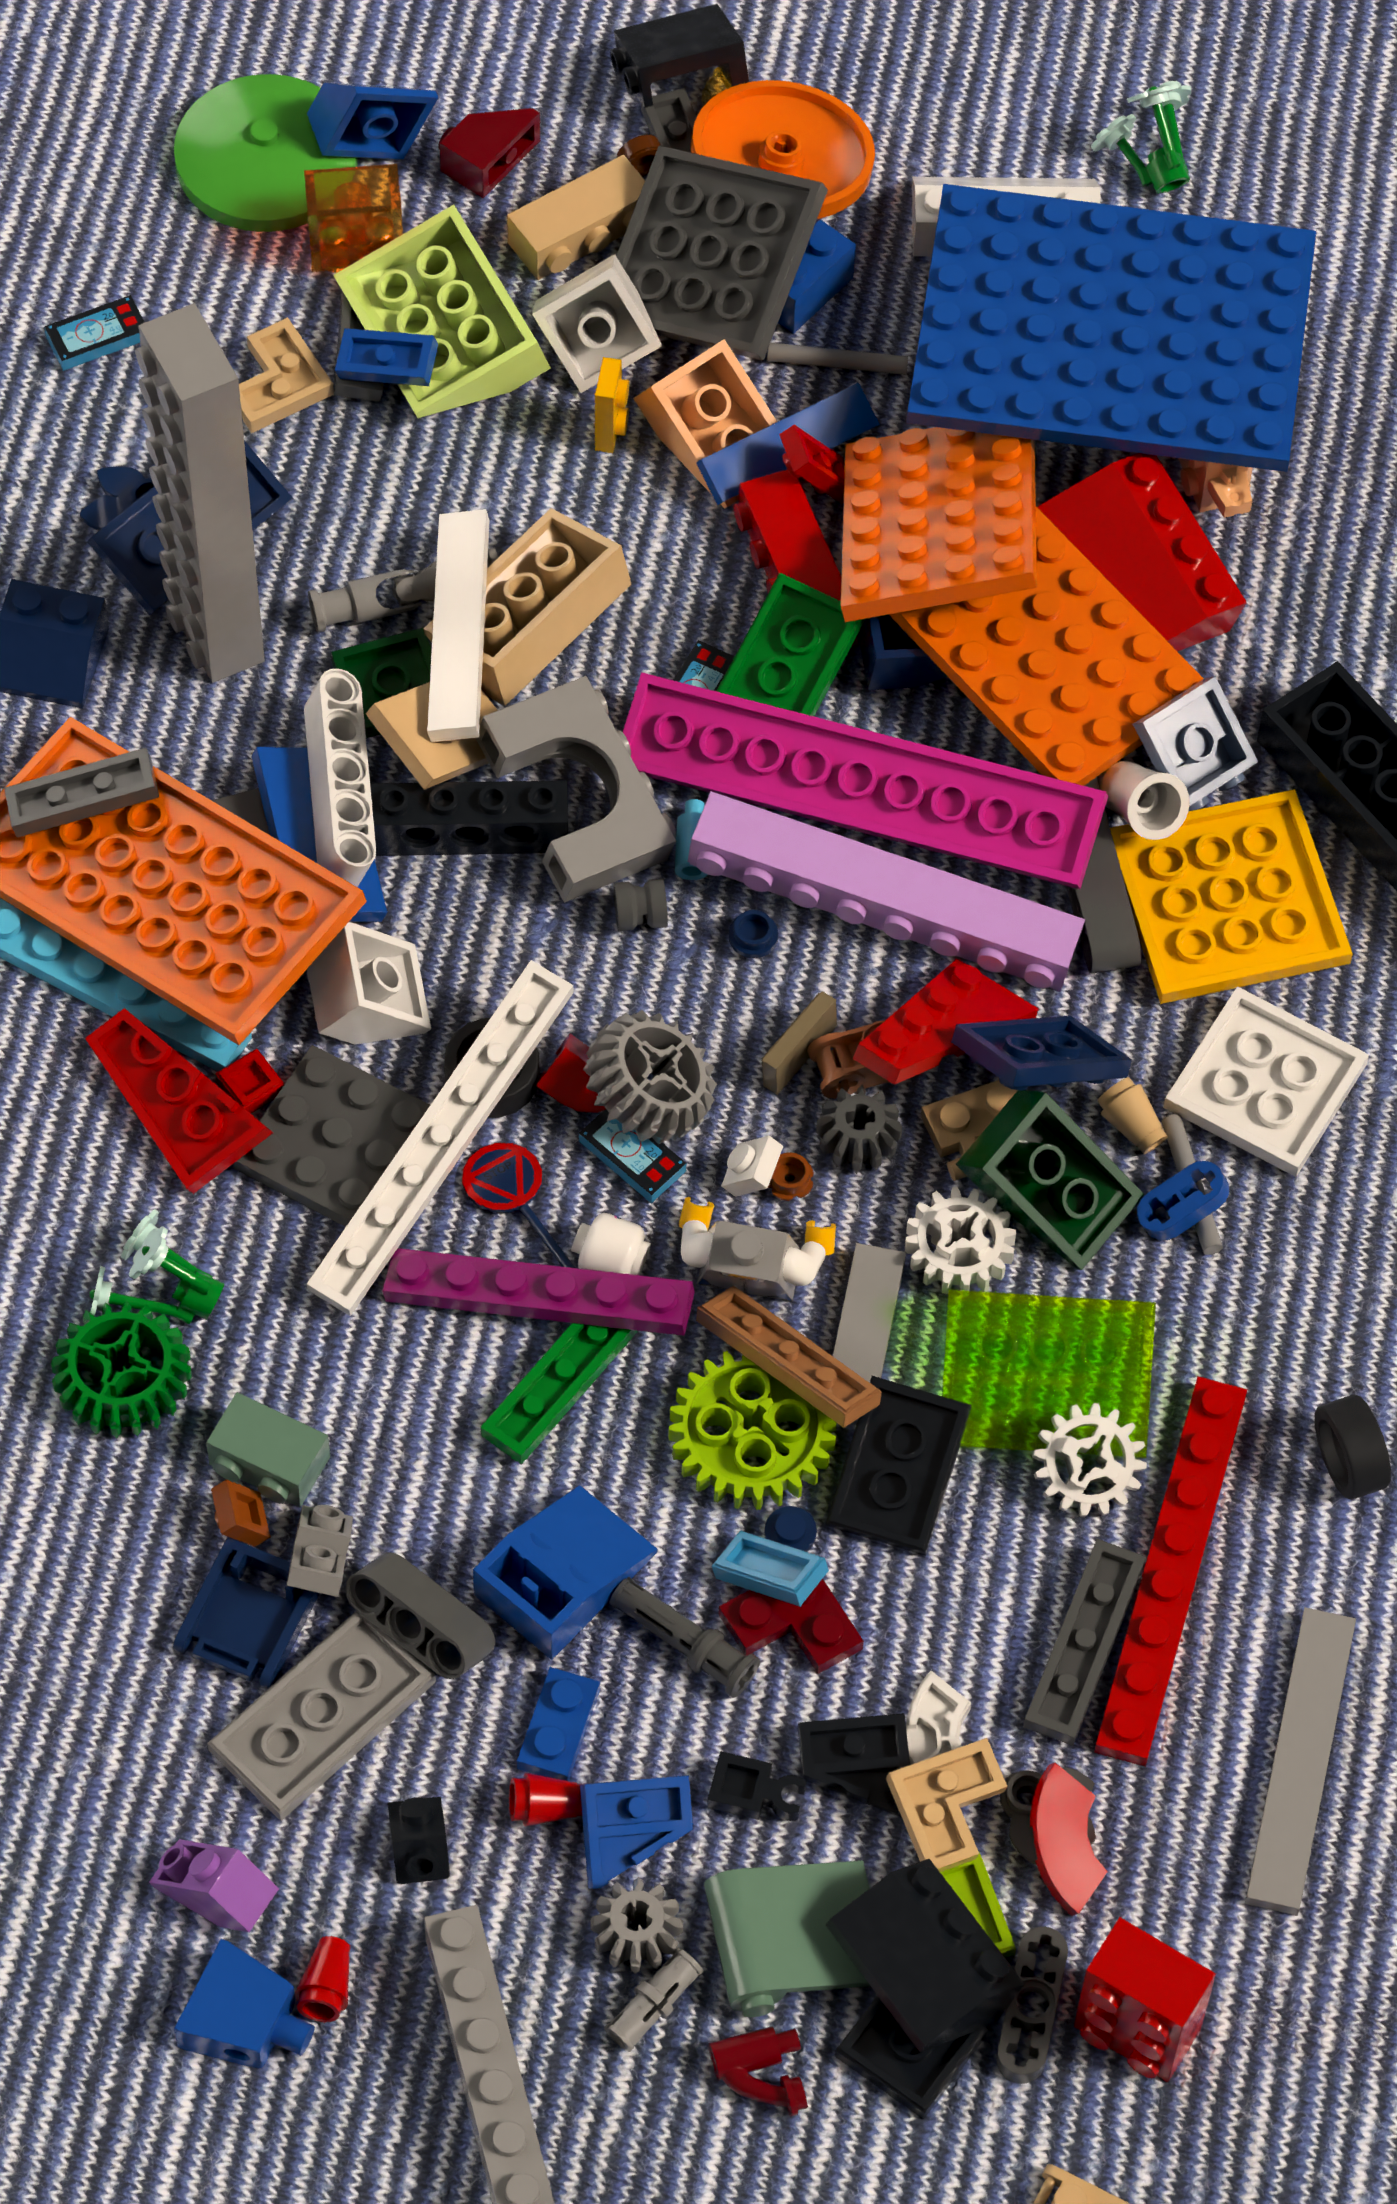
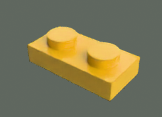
M603 357L595 392V451L614 453L617 435H626L629 419V408L626 407L629 380L622 379V360Z

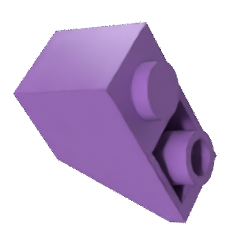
M181 1839L163 1854L158 1870L149 1881L155 1889L215 1925L244 1932L251 1931L279 1890L239 1849Z

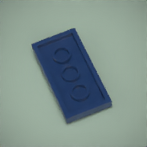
M244 440L252 530L254 532L286 506L293 497ZM155 486L88 540V544L149 616L169 601L162 580L168 576L159 557V552L165 549L156 530V524L160 523L161 520L152 499L154 495L158 494Z

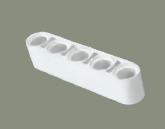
M329 669L320 677L304 708L316 856L319 865L358 887L376 856L362 692L358 680L348 671Z

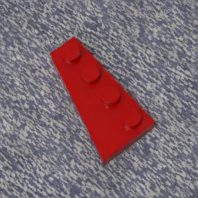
M955 959L858 1044L853 1059L896 1085L939 1066L941 1058L947 1055L954 1054L959 1057L966 1054L951 1042L956 1024L1036 1018L1039 1008L983 975L976 967Z
M125 1008L85 1038L185 1188L191 1193H196L273 1134L269 1128Z

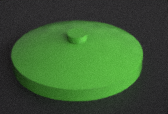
M277 74L240 77L211 89L201 96L185 113L178 126L174 140L176 173L179 183L189 200L204 214L222 224L255 232H273L296 228L326 214L348 192L356 175L358 157L322 156L307 116V112L320 87L299 78Z

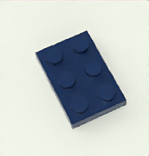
M1072 1016L956 1024L951 1041L969 1055L968 1058L972 1063L987 1068L999 1077V1082L1002 1085L1014 1090H1027L1029 1086L1036 1085L1064 1087L1067 1083L1083 1081L1102 1084L1106 1079L1127 1078L1132 1062L1131 1058Z

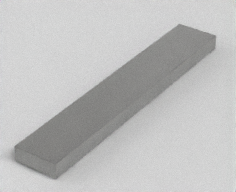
M1304 1607L1245 1900L1247 1905L1298 1916L1356 1618Z

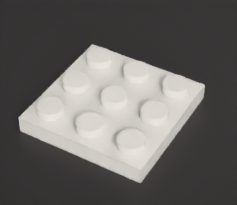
M1237 986L1167 1094L1163 1108L1179 1114L1182 1118L1297 1177L1366 1067L1369 1054Z

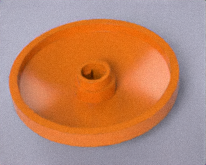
M753 81L739 84L720 92L711 98L698 113L694 122L691 139V153L822 182L828 191L817 219L834 215L851 206L860 198L869 185L875 160V146L871 133L865 122L852 108L822 90L789 81Z

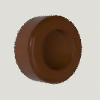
M641 135L626 142L619 149L617 158L624 154L643 177L648 175L658 146H661L658 138L653 135Z

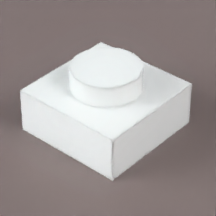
M771 1136L737 1144L729 1155L727 1161L728 1169L721 1187L735 1197L768 1189L783 1145Z

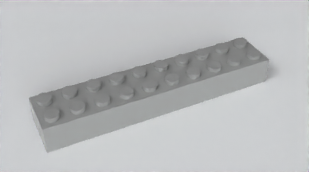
M193 303L138 325L141 347L135 349V355L144 374V377L139 379L140 390L148 405L147 408L142 409V414L151 434V437L146 438L147 449L155 466L149 468V473L158 492L152 499L161 520L160 523L156 524L157 534L165 549L159 552V557L168 576L162 580L164 590L171 603L166 606V613L176 633L183 631L187 637L186 648L196 669L203 667L211 682L214 683L263 663L265 659L239 380L199 309Z

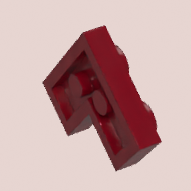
M823 1579L800 1607L751 1590L719 1606L718 1615L746 1656L790 1632L817 1674L863 1650V1639Z

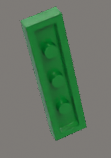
M572 1323L481 1426V1436L522 1465L636 1335L638 1330Z

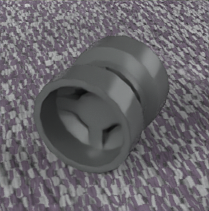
M663 878L648 880L643 887L633 886L629 881L613 884L618 932L633 931L637 925H642L643 923H647L652 929L668 927L667 901Z

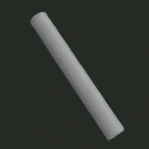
M771 342L767 354V361L907 375L908 356Z
M1172 1114L1162 1119V1125L1168 1136L1167 1141L1177 1172H1180L1190 1164L1195 1163V1159L1181 1116L1179 1114ZM1199 1180L1196 1183L1198 1189L1206 1195L1202 1180ZM1211 1213L1195 1224L1205 1255H1212L1223 1249Z

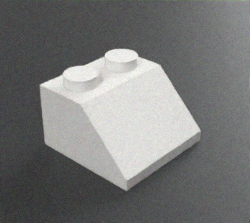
M615 254L537 299L534 303L533 317L580 393L598 383L603 357L622 360V369L661 347V342L642 299Z
M348 922L307 968L315 1019L320 1034L357 1045L425 1034L431 1030L415 944Z

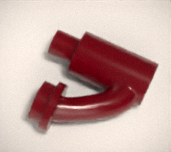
M770 2026L708 2043L709 2054L717 2080H723L734 2092L754 2101L786 2107L790 2117L798 2115L799 2110L808 2108L805 2090L799 2076L789 2078L788 2075L781 2076V2086L761 2081L749 2074L752 2071L782 2064L781 2055L801 2050L795 2028L775 2033L774 2028Z

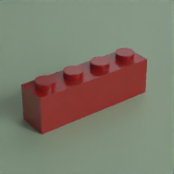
M787 469L740 483L739 503L733 505L734 516L740 531L747 530L752 540L750 542V552L756 568H764L768 577L766 579L767 592L769 593L779 573H782L841 601L842 577L799 480ZM859 633L852 646L858 645Z

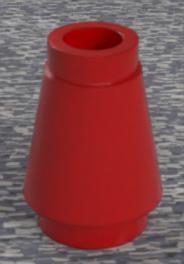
M525 1773L523 1778H512L509 1787V1813L511 1821H523L526 1827L582 1816L580 1784L531 1773Z
M334 1936L320 1938L318 1946L295 1990V1998L298 2001L297 2010L308 2019L318 2022H332L337 2020L340 2012L348 2006L350 1945L345 1940Z

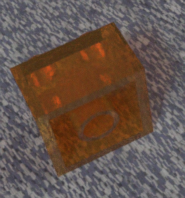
M397 164L304 170L312 272H340L403 235Z

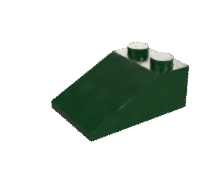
M1018 1090L956 1163L989 1199L992 1197L996 1198L997 1205L1005 1212L1008 1211L1011 1217L1077 1270H1082L1145 1195L1046 1092Z

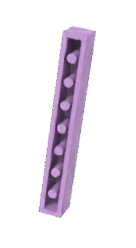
M710 791L691 839L687 862L690 865L696 866L705 874L712 876L722 875L743 882L752 890L758 892L769 891L791 899L792 902L801 907H816L836 914L845 922L851 924L862 923L880 929L894 939H909L929 946L941 955L958 956L978 963L985 970L1005 972L1025 979L1027 983L1037 988H1051L1061 992L1085 922L1083 918Z

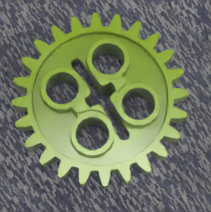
M725 1351L723 1352V1366L718 1368L713 1362L706 1359L704 1361L705 1377L694 1372L688 1374V1387L690 1389L678 1388L676 1391V1402L679 1405L670 1407V1421L675 1424L669 1426L668 1438L669 1441L677 1442L672 1446L673 1460H684L682 1463V1476L688 1477L698 1473L696 1478V1490L698 1492L712 1485L715 1487L714 1502L718 1503L729 1493L733 1495L734 1508L739 1509L745 1497H752L756 1510H761L764 1496H771L774 1503L779 1507L782 1506L783 1491L788 1490L797 1498L802 1496L801 1479L812 1485L818 1483L816 1467L828 1469L830 1455L826 1451L835 1450L836 1436L831 1434L836 1431L837 1423L744 1355H742V1361L735 1362L732 1355ZM751 1390L759 1393L761 1397L756 1400H745L738 1394ZM723 1401V1402H725L726 1404H728L729 1407L726 1406V1405H724V1404L717 1403V1402ZM792 1421L799 1424L801 1428L790 1432L780 1429L777 1425L781 1422ZM718 1425L726 1428L727 1432L723 1435L715 1436L706 1433L704 1429L709 1426ZM776 1450H778V1451H780V1452H782V1453H789V1454H788L787 1456H782V1455H780ZM757 1456L765 1459L767 1463L763 1466L752 1467L747 1465L744 1460L748 1457Z

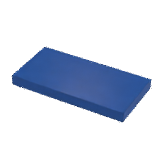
M256 747L251 758L270 836L317 863L307 748ZM374 859L358 888L363 890L367 902L349 922H382L387 914Z

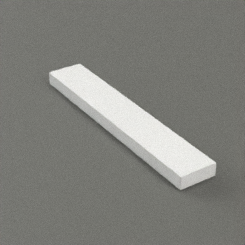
M486 509L439 514L427 726L431 742L479 737L489 517Z

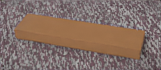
M734 1285L697 1307L696 1321L843 1428L880 1405L881 1390Z

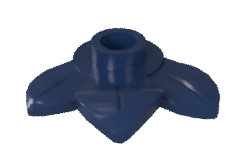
M115 466L98 469V480L105 495L81 510L80 518L91 528L101 530L154 487L152 479H145L137 469Z

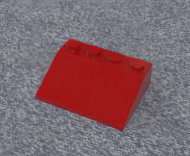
M1137 453L1112 462L1037 506L1177 652L1230 632L1247 604L1157 455Z

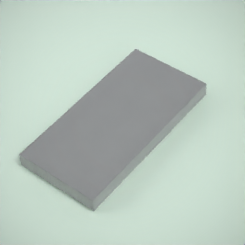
M356 1611L207 1743L208 1751L282 1821L436 1683V1675L422 1661Z

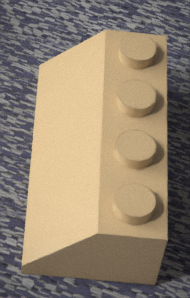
M550 508L487 568L481 687L487 697L506 706L632 585L620 544ZM433 620L423 628L426 637L431 642Z

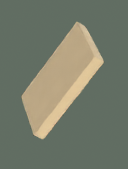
M430 682L376 702L366 712L367 717L424 790L489 763L476 738L438 742L430 741L427 732ZM482 689L480 723L483 716L498 711Z

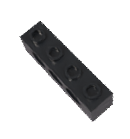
M567 780L442 782L425 790L419 783H370L376 856L546 853L551 841L568 834Z

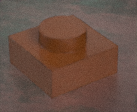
M227 1479L211 1488L216 1510L215 1521L222 1535L254 1547L271 1538L260 1492Z

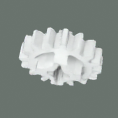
M952 1187L950 1198L944 1199L939 1192L935 1191L932 1193L931 1207L921 1202L916 1205V1218H909L907 1222L906 1234L909 1236L905 1239V1252L913 1254L910 1262L912 1271L925 1269L923 1278L925 1285H929L938 1279L942 1281V1293L947 1294L952 1285H959L962 1295L968 1296L970 1284L976 1283L981 1290L986 1291L989 1289L990 1275L999 1280L1004 1278L1005 1264H1012L1015 1248L1011 1246L1015 1245L1016 1229L1008 1228L1010 1223L1008 1211L995 1213L997 1207L996 1198L992 1197L985 1203L978 1201V1189H973L969 1197L966 1198L961 1197L958 1187ZM987 1229L993 1238V1249L989 1247L990 1240L984 1236V1232ZM927 1234L932 1236L931 1243L936 1246V1250L933 1253L927 1243Z
M1098 1403L1091 1405L1088 1415H1083L1078 1405L1071 1406V1420L1066 1421L1059 1414L1053 1416L1051 1421L1056 1429L1055 1433L1041 1430L1038 1437L1047 1444L1046 1449L1034 1450L1032 1458L1044 1461V1467L1034 1473L1035 1479L1043 1480L1048 1478L1051 1484L1043 1495L1046 1498L1056 1493L1061 1495L1063 1498L1059 1509L1063 1512L1072 1503L1079 1504V1515L1084 1518L1088 1515L1091 1505H1096L1098 1512L1101 1516L1109 1513V1500L1112 1499L1121 1507L1128 1503L1123 1489L1127 1488L1137 1491L1141 1483L1132 1477V1474L1147 1468V1463L1135 1459V1453L1145 1447L1144 1441L1131 1442L1128 1437L1135 1429V1424L1132 1422L1121 1428L1116 1424L1120 1411L1114 1409L1106 1418L1100 1416L1101 1410ZM1078 1427H1096L1091 1437L1081 1440L1065 1435ZM1113 1438L1116 1439L1121 1447L1124 1460L1123 1467L1122 1464L1113 1458L1110 1448ZM1100 1440L1101 1443L1096 1450L1098 1452L1096 1461L1102 1465L1101 1469L1094 1467L1079 1481L1078 1477L1082 1472L1083 1460L1077 1456V1453L1085 1454ZM1055 1454H1057V1457L1065 1460L1069 1473L1066 1483L1062 1481L1057 1472ZM1101 1480L1108 1485H1113L1110 1490L1101 1494H1082L1089 1483Z

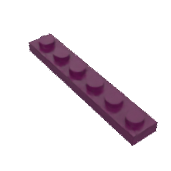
M397 1248L391 1257L382 1290L386 1302L685 1336L695 1293L692 1281Z

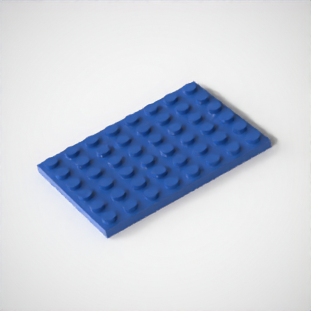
M943 184L907 411V423L1287 472L1317 231Z

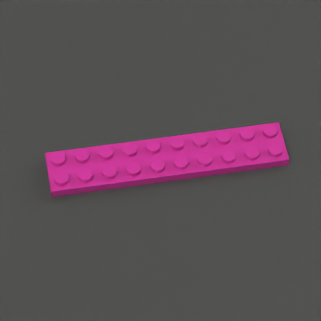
M642 672L623 729V733L631 748V758L638 771L644 772L647 777L709 793L712 791L735 800L1076 889H1081L1108 799L1106 791Z

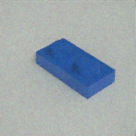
M345 328L335 372L339 379L429 386L439 344L434 335Z
M553 1667L549 1668L517 1758L518 1770L569 1781L600 1692V1681Z

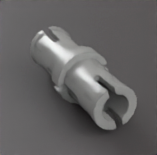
M677 1948L674 1954L648 1982L641 1981L634 1988L636 1995L611 2023L604 2027L606 2033L620 2047L631 2052L634 2045L660 2017L666 2019L673 2012L672 2004L703 1973L702 1967L686 1951Z

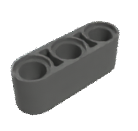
M386 1552L381 1554L351 1575L346 1582L347 1598L351 1606L359 1614L438 1675L446 1679H456L489 1656L494 1650V1633L490 1625L483 1618L396 1553Z

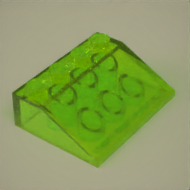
M947 1288L941 1396L972 1405L960 1446L1029 1451L1046 1449L1047 1444L1042 1442L1038 1435L1041 1430L1055 1433L1056 1429L1051 1421L1053 1416L1059 1414L1066 1421L1071 1420V1406L1078 1405L1082 1414L1088 1415L1091 1405L1098 1403L1101 1410L1100 1416L1106 1418L1114 1409L1120 1411L1116 1424L1121 1428L1132 1422L1135 1424V1429L1128 1437L1131 1442L1144 1441L1145 1447L1135 1453V1457L1146 1458L1156 1302ZM1078 1427L1065 1435L1081 1440L1091 1437L1096 1427ZM1113 1438L1110 1443L1113 1456H1123L1119 1443ZM1099 1440L1085 1454L1097 1455L1098 1452L1096 1450L1101 1441Z

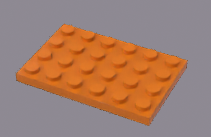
M934 427L928 429L912 428L904 431L902 434L880 438L864 437L856 442L845 444L841 609L845 622L1037 588L1034 439Z
M1036 507L1037 588L889 615L1041 775L1084 786L1143 745L1133 723L1204 678Z

